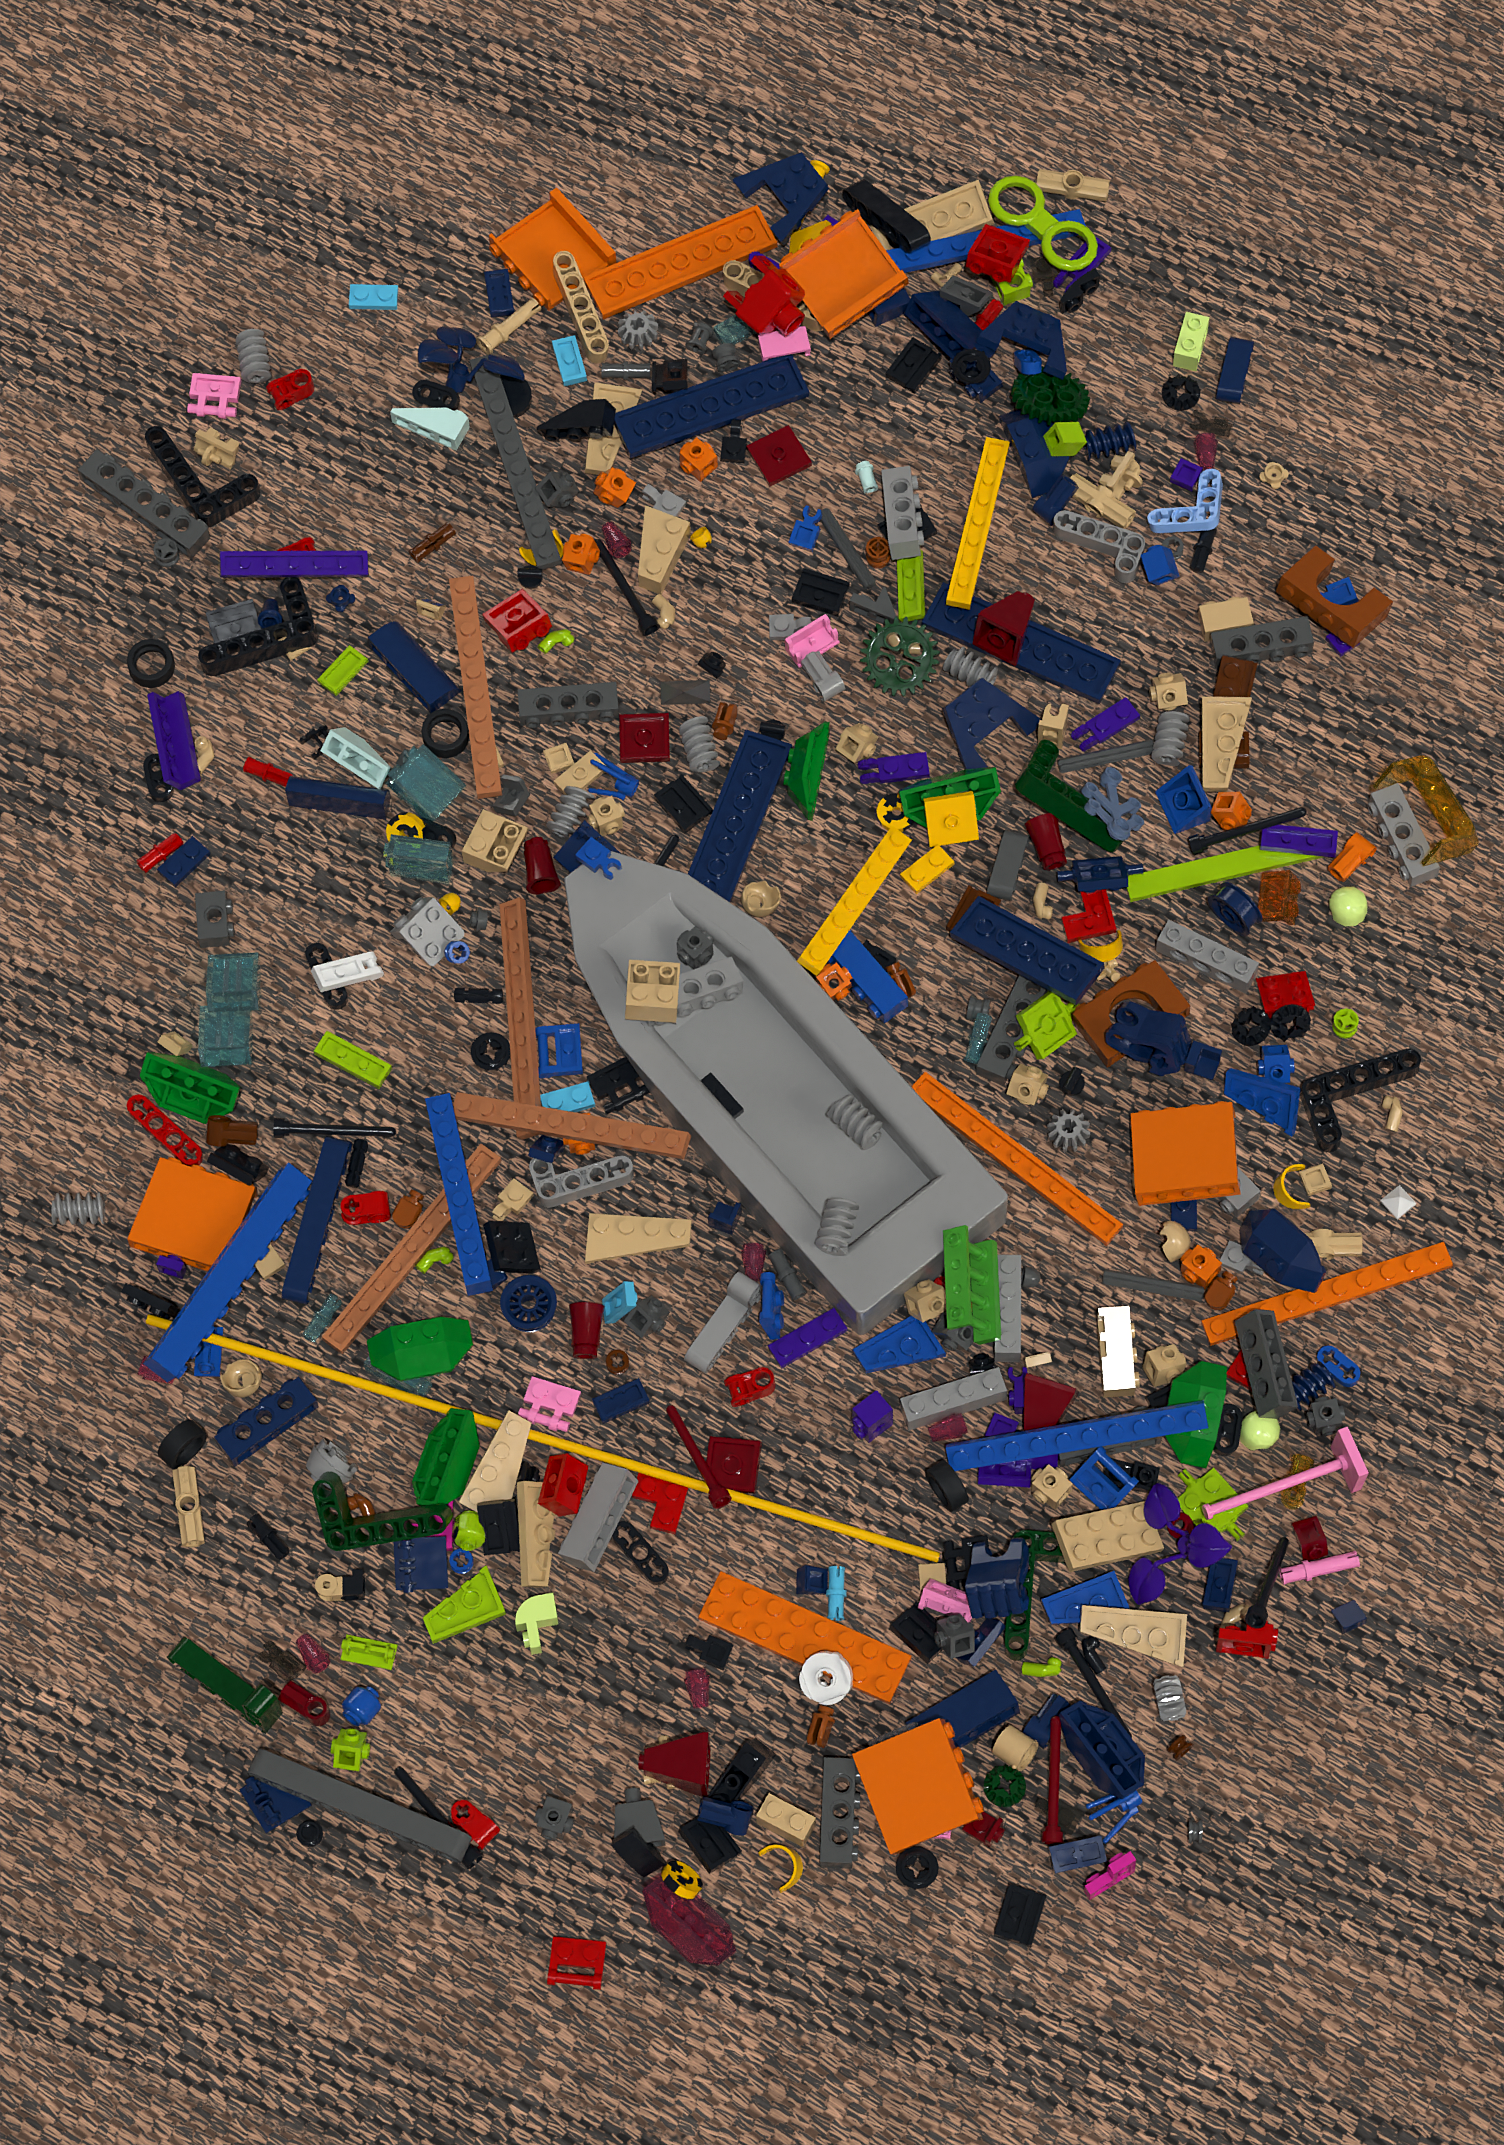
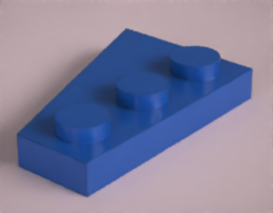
M1233 1068L1226 1072L1224 1095L1248 1110L1253 1109L1265 1116L1264 1120L1270 1124L1276 1123L1284 1128V1132L1292 1137L1295 1134L1300 1097L1299 1087Z
M913 1316L906 1318L853 1349L854 1356L866 1374L946 1357L945 1351L927 1323H922Z
M1115 1571L1041 1599L1050 1625L1080 1624L1081 1605L1130 1609Z

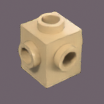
M1162 673L1158 677L1152 678L1153 686L1149 687L1151 702L1155 701L1158 709L1173 710L1177 706L1188 704L1186 682L1181 673Z
M858 723L844 729L836 750L856 763L872 756L876 750L875 743L878 736L867 725Z
M612 796L598 798L589 805L590 815L587 816L590 826L597 829L601 836L613 834L623 828L622 817L625 816L624 810L620 802L615 803Z
M1020 1063L1013 1072L1006 1094L1017 1098L1020 1103L1035 1105L1040 1098L1044 1099L1049 1088V1085L1045 1084L1048 1075L1042 1073L1037 1067H1028Z
M930 1279L919 1282L915 1287L904 1293L908 1313L922 1323L936 1318L940 1313L946 1311V1291L941 1285L936 1284Z
M1175 1344L1165 1347L1160 1346L1154 1350L1147 1351L1143 1370L1154 1387L1167 1383L1171 1384L1172 1380L1183 1374L1186 1367V1359L1178 1351Z
M1048 1464L1044 1470L1040 1468L1031 1478V1491L1033 1492V1497L1041 1504L1047 1503L1056 1510L1072 1492L1073 1483L1067 1479L1068 1476L1063 1470L1058 1467L1054 1469Z

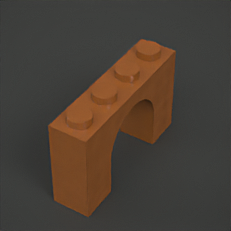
M1314 546L1281 576L1276 592L1303 613L1317 621L1321 626L1339 637L1343 642L1354 648L1387 618L1393 601L1375 588L1369 591L1357 603L1351 605H1339L1328 601L1320 594L1317 586L1330 574L1335 559L1319 547Z
M1156 960L1149 964L1147 962L1143 963L1135 970L1134 974L1129 977H1121L1114 987L1109 990H1101L1092 1001L1087 1004L1085 1002L1081 1003L1072 1013V1023L1107 1068L1127 1056L1106 1043L1107 1029L1112 1026L1109 1015L1114 1006L1119 1002L1127 999H1140L1149 1003L1156 1011L1180 1014L1184 1018L1190 1015V1004ZM1114 1034L1116 1038L1123 1039L1121 1036Z

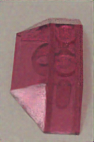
M662 1876L643 1889L642 1892L651 1925L689 1963L719 1966L736 1952L730 1925L699 1895L694 1899L678 1896L666 1886Z

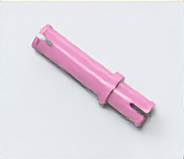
M1352 1551L1311 1562L1304 1560L1301 1561V1564L1280 1568V1579H1283L1281 1582L1283 1585H1286L1287 1583L1304 1579L1311 1581L1313 1577L1355 1567L1358 1568L1360 1567L1358 1556H1356L1357 1552Z

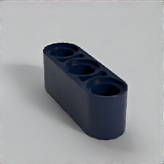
M1230 337L1216 400L1235 404L1241 403V394H1243L1246 382L1245 378L1251 361L1250 357L1253 352L1254 341Z

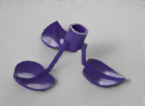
M1160 1483L1153 1485L1144 1504V1517L1149 1526L1154 1529H1163L1167 1525L1169 1529L1182 1535L1177 1544L1180 1554L1157 1560L1154 1564L1148 1558H1141L1132 1566L1129 1574V1589L1134 1601L1138 1605L1154 1601L1162 1594L1165 1588V1575L1161 1569L1157 1568L1159 1565L1180 1558L1185 1559L1188 1556L1191 1564L1199 1568H1206L1217 1563L1232 1549L1231 1544L1211 1524L1202 1523L1197 1525L1190 1535L1188 1531H1183L1174 1526L1172 1521L1177 1520L1180 1516V1503L1174 1492L1166 1485Z

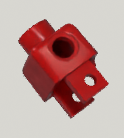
M754 256L751 262L765 276L758 283L752 284L745 292V298L738 291H726L723 297L737 309L735 315L755 332L767 334L779 330L785 336L790 335L801 325L805 318V314L797 308V305L805 296V291L786 269H778L765 256Z

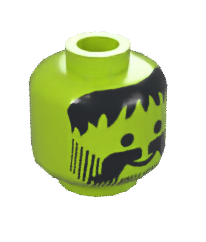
M464 1511L456 1516L453 1521L452 1541L462 1550L472 1551L481 1547L485 1542V1532L479 1523L478 1513L475 1511Z

